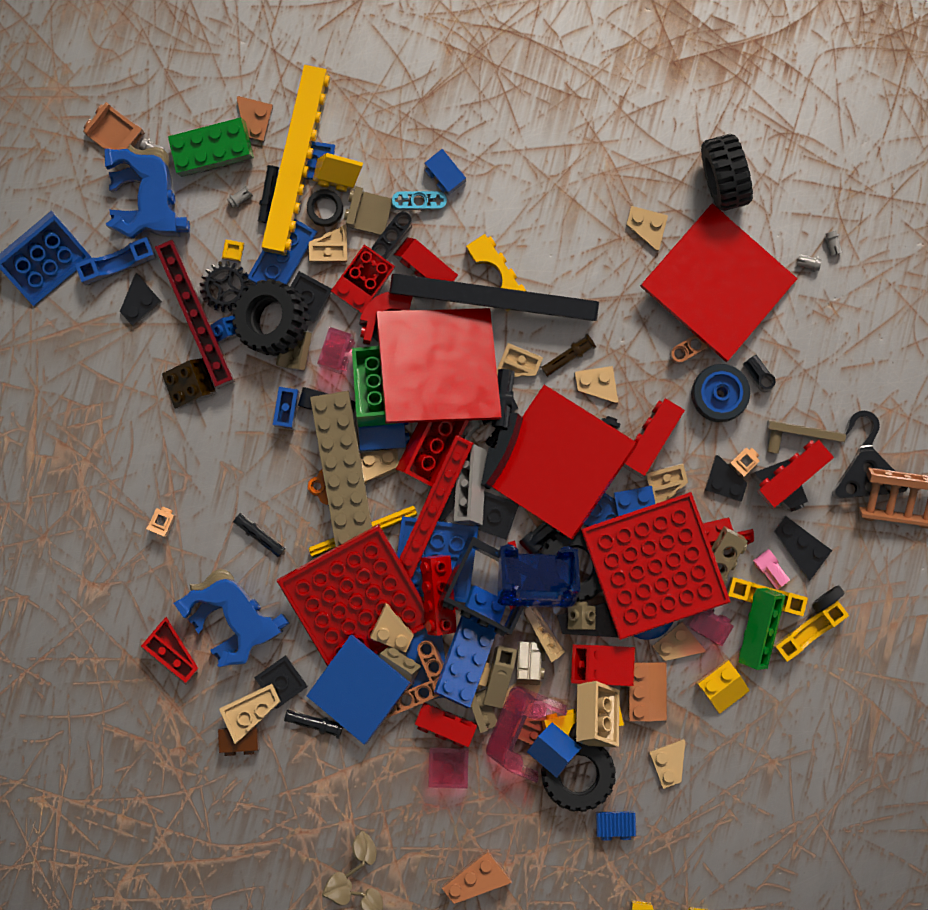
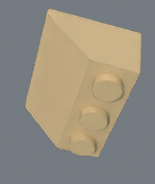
M598 681L577 684L576 742L588 746L619 747V689Z

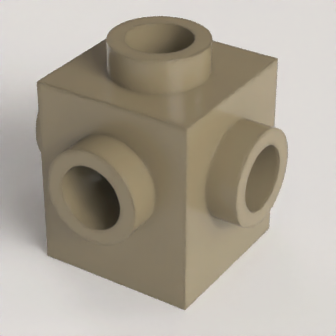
M576 602V606H568V629L595 630V606H588V602Z

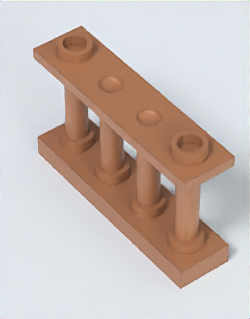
M868 468L866 475L872 483V489L867 507L859 506L858 508L861 517L868 521L877 519L919 525L922 528L928 529V499L924 515L912 514L918 491L920 489L928 490V476ZM880 485H891L886 510L875 509ZM902 486L910 488L905 513L894 511L898 491Z

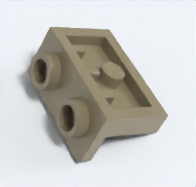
M485 689L476 692L471 703L480 733L498 726L492 706L483 705Z

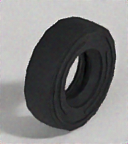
M839 585L835 586L815 600L812 607L819 613L838 601L845 593Z

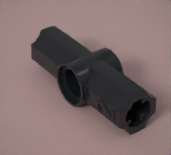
M498 369L497 378L502 417L501 419L492 420L491 426L495 428H508L510 408L513 405L515 371L510 369Z

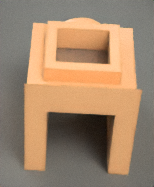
M746 447L728 465L730 467L733 466L740 473V477H744L760 461L758 459L759 454L753 448L748 449Z
M163 506L161 509L156 508L146 529L167 537L176 517L172 515L173 510Z

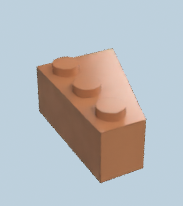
M487 849L443 884L442 890L455 904L510 884L512 880Z

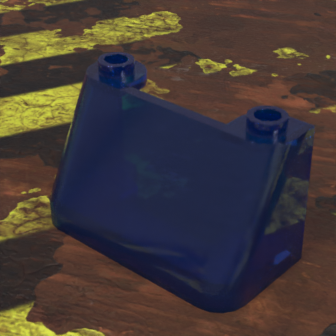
M514 545L500 546L497 593L500 605L565 608L571 607L576 603L581 592L578 549L562 547L556 555L520 554L518 548L514 547Z

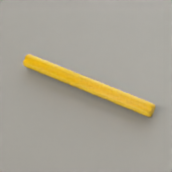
M410 506L373 521L372 526L374 527L379 524L383 530L400 523L402 516H417V511L414 506ZM334 538L309 547L310 555L316 557L336 547Z

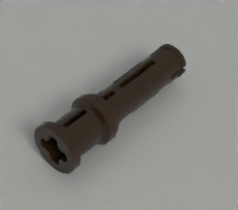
M585 334L583 339L576 343L573 342L570 345L571 348L544 366H541L545 375L548 377L576 357H583V354L591 348L595 349L596 345L591 337Z

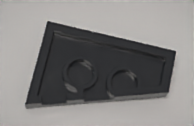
M787 516L782 519L774 530V533L785 549L795 560V563L802 570L807 580L810 581L832 550Z

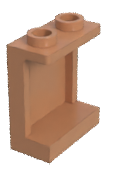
M107 102L97 108L96 115L92 120L89 119L86 122L83 131L87 137L104 150L127 149L129 145L134 147L145 134L142 128L132 123Z

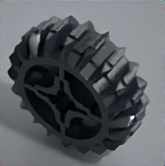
M220 261L218 262L219 268L212 264V272L209 269L205 270L209 275L208 277L202 275L201 278L206 282L200 283L201 287H205V289L200 290V293L207 294L203 297V300H210L207 305L209 307L214 305L215 311L221 306L222 313H225L226 307H228L229 312H233L232 306L237 307L235 304L237 299L240 300L242 297L240 294L243 290H248L246 285L250 284L251 280H244L248 277V273L241 274L244 270L243 267H239L236 270L237 263H233L230 267V262L226 261L225 267H223ZM229 272L221 280L215 278L220 273ZM234 274L240 279V290L232 284ZM228 283L231 289L223 291L220 285ZM211 284L219 289L217 300L211 294ZM227 295H237L234 299L223 302Z

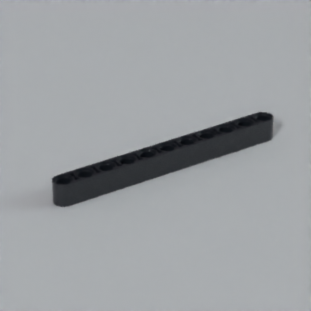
M402 274L391 275L389 293L588 321H597L599 302L593 300Z

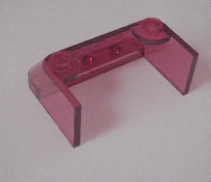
M521 686L513 687L508 693L487 743V755L507 771L537 783L538 771L523 766V758L518 753L513 752V748L527 717L535 720L541 719L545 715L547 708L566 716L567 705Z

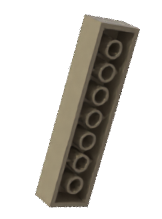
M349 391L310 397L336 547L373 527Z

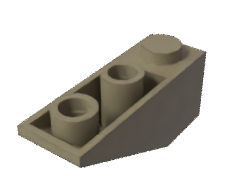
M503 646L495 648L483 705L502 709L514 669L516 649Z

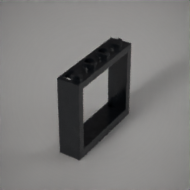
M468 537L439 601L444 603L443 607L453 611L456 609L460 611V615L467 619L472 617L478 620L477 624L487 628L490 626L494 628L493 632L504 637L505 634L512 635L541 571L475 537ZM472 548L527 576L504 626L449 598Z

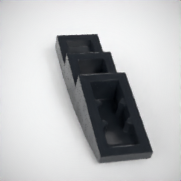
M511 412L507 431H499L496 448H488L481 485L486 489H491L512 454L523 420L518 413Z

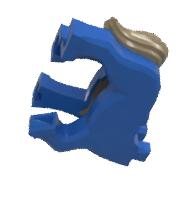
M131 145L127 149H105V167L107 170L115 168L119 164L130 166L121 171L109 172L111 180L109 191H117L123 184L128 182H140L137 196L138 210L120 211L109 209L111 220L106 222V226L109 229L117 231L129 239L135 238L144 230L168 237H180V233H190V221H188L187 217H178L172 211V205H175L176 199L175 193L172 191V179L168 168L169 157L165 150L158 147L138 150Z
M224 569L212 572L200 584H190L191 591L173 603L183 618H187L194 605L202 602L198 610L188 618L198 634L204 629V624L209 614L214 610L223 608L226 621L235 634L210 650L218 659V667L246 664L254 646L264 644L283 633L282 629L290 624L284 614H280L275 619L262 615L259 611L261 609L259 603L255 599L251 600L246 591L234 581L232 574Z

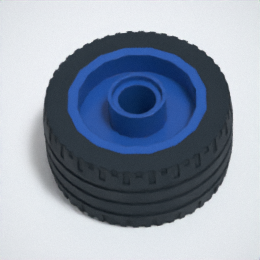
M715 364L704 369L696 377L691 390L692 402L695 409L704 418L713 422H727L738 417L746 409L750 400V386L745 375L736 367L727 364ZM718 390L723 392V397L717 395Z

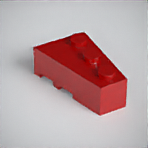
M407 237L393 254L400 260L399 262L403 266L415 272L414 275L417 277L454 281L458 277L457 273L415 238Z
M165 617L141 645V648L187 685L198 672V667L169 620Z
M425 702L422 704L415 722L418 730L428 733V731L436 733L435 737L445 741L448 738L454 741L453 744L462 748L464 746L469 747L477 728V723Z

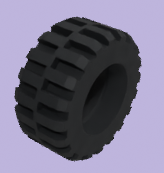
M726 134L705 140L701 145V158L707 185L716 207L721 211H727L748 205L753 199L752 181L745 153L739 139L734 134Z
M272 279L257 281V285L252 283L248 286L247 291L243 290L240 294L242 297L240 300L237 299L235 303L237 305L236 310L233 309L235 319L232 320L233 327L237 328L235 330L236 336L240 337V341L248 346V348L265 355L278 356L280 353H288L289 348L294 349L298 345L297 341H302L304 338L302 335L304 330L307 331L308 329L306 321H309V314L306 313L308 306L304 303V297L296 289ZM279 301L282 308L281 321L275 330L268 334H263L260 328L261 314L270 303Z
M581 529L573 540L558 532L544 544L539 554L537 566L538 570L541 571L539 574L541 582L547 591L562 601L583 602L592 599L602 591L594 566L590 576L579 584H571L564 581L559 576L556 568L559 555L568 548H581L589 554Z
M570 737L576 742V737ZM576 742L582 747L576 756L580 755L589 758L596 767V780L588 790L573 792L563 785L560 775L556 778L544 766L541 769V776L546 793L559 807L572 812H586L589 809L597 808L601 803L603 804L608 795H611L616 781V769L612 757L604 747L588 746Z

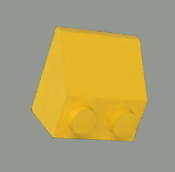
M326 153L317 159L313 181L318 182V185L322 187L333 186L336 187L337 191L347 192V190L349 191L354 188L363 163Z
M725 660L696 682L697 686L719 714L750 691L729 660Z

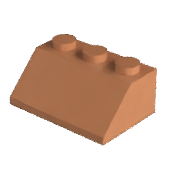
M635 662L634 686H628V721H666V662Z

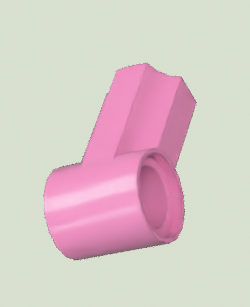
M769 549L753 560L758 570L765 574L776 590L790 580L779 566L777 558Z

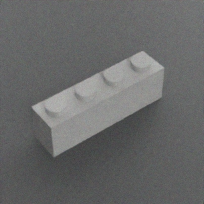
M472 445L456 480L454 522L462 525H483L485 487L481 485L487 450L477 445Z

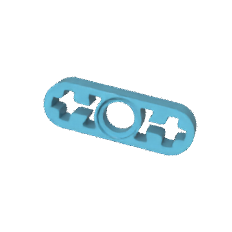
M399 191L391 198V204L396 210H440L447 202L446 195L440 191ZM398 196H401L402 200H408V196H411V206H408L409 202H403L400 206L395 200L398 199ZM427 196H430L429 200H434L436 196H439V199L443 200V202L439 205L436 202H430V206H427ZM414 197H423L424 204L417 206L414 203Z

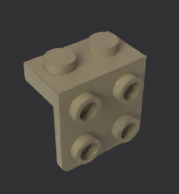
M355 186V190L351 191L349 195L350 209H346L344 214L347 227L381 235L386 229L392 207L391 198L364 192L363 188Z

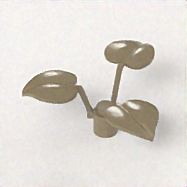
M360 831L353 841L352 851L355 858L361 861V863L346 875L342 872L334 873L327 881L322 896L330 899L337 905L344 906L348 904L351 895L363 897L360 901L361 910H383V899L376 889H367L366 893L350 891L352 883L347 878L362 868L365 863L367 865L374 864L377 855L372 838L364 831Z

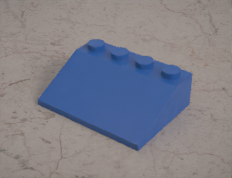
M51 210L0 253V270L34 306L77 270L75 264L92 257Z

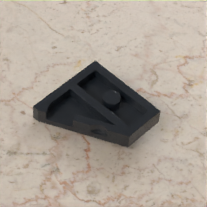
M715 455L705 491L742 502L747 482L720 456Z

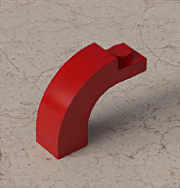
M385 292L372 299L363 310L359 324L366 325V327L362 326L360 335L361 338H364L363 344H371L374 326L377 322V311L410 310L412 297Z

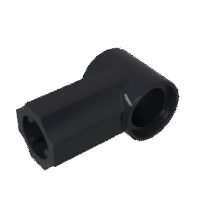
M757 354L743 363V366L756 382L760 391L769 392L773 389L776 379L768 371ZM764 378L769 379L771 386H763L761 380Z
M543 522L533 532H529L522 538L519 543L532 556L558 530Z

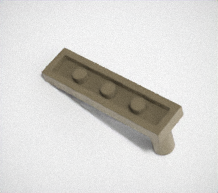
M768 420L767 428L771 429L767 451L772 453H779L783 432L845 442L846 434L772 420Z

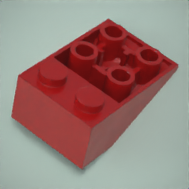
M364 244L331 292L362 314L367 304L379 294L395 266Z
M573 644L571 683L582 684L598 681L605 685L634 686L635 647Z

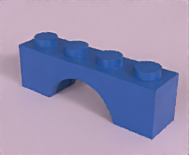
M144 237L129 243L117 252L102 257L90 258L75 264L81 282L84 285H88L156 258L150 240Z

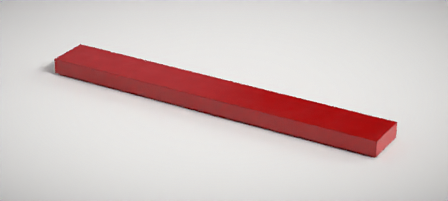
M458 435L455 436L399 558L410 578H412L472 448L473 442Z

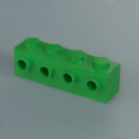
M769 588L756 589L753 595L751 611L748 615L749 620L744 632L742 648L739 652V663L755 670L768 669L786 595Z

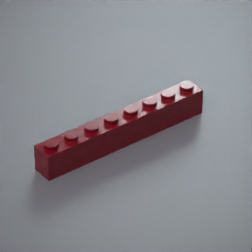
M169 240L155 246L215 387L219 389L235 382L175 242Z

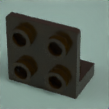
M203 358L188 360L162 373L175 409L198 398L216 394Z

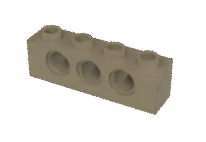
M725 526L711 547L717 565H722L720 573L724 584L728 580L729 572L735 569L739 555L743 554L747 548L745 537ZM726 548H732L731 553L723 554Z

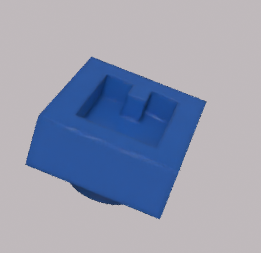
M235 316L224 317L211 324L218 342L228 337L236 336L235 330L237 328L233 327L232 322Z

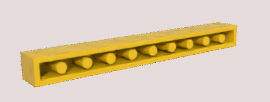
M304 65L261 246L265 252L286 256L287 251L291 249L292 240L290 236L291 232L294 233L296 228L294 218L295 214H299L301 204L298 201L299 197L304 194L305 185H303L304 177L307 178L309 172L307 162L308 159H312L313 155L311 144L317 138L318 131L315 129L316 124L321 121L322 112H320V107L325 104L326 100L324 90L330 83V76H328L327 69L309 65Z

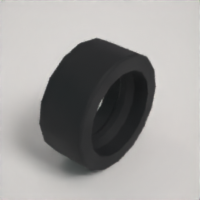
M320 189L309 197L307 212L310 219L316 225L329 227L341 219L343 204L340 197L334 191ZM322 197L331 198L336 204L335 214L328 219L319 218L314 212L315 202Z

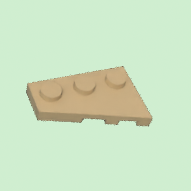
M273 684L219 708L235 745L281 702Z

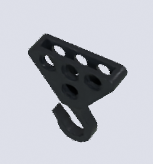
M870 411L856 412L848 421L845 431L846 435L853 428L859 417L868 418L872 423V430L834 487L832 495L836 499L870 496L871 492H868L865 488L866 483L870 482L866 475L867 473L863 469L865 463H869L875 469L895 471L873 448V442L879 431L880 424L876 415ZM848 484L854 485L855 492L853 494H849L846 491ZM884 484L880 485L878 495L890 494V491L885 488ZM902 486L899 488L898 493L907 491L908 487Z

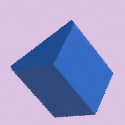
M552 722L537 737L527 753L557 778L582 747Z

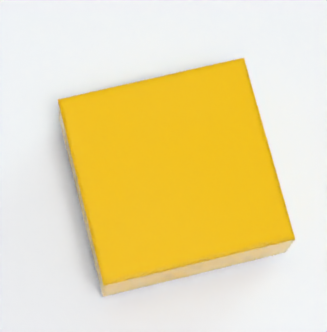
M225 239L222 259L241 262L245 244Z

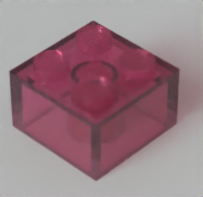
M329 327L317 362L320 368L341 375L343 370H347L349 364L347 357L349 352L352 353V348L355 347L356 343L353 340L352 334Z
M714 609L690 616L685 626L718 646H723L734 627L730 624L732 620L724 615H715Z
M430 747L429 787L468 789L469 748Z

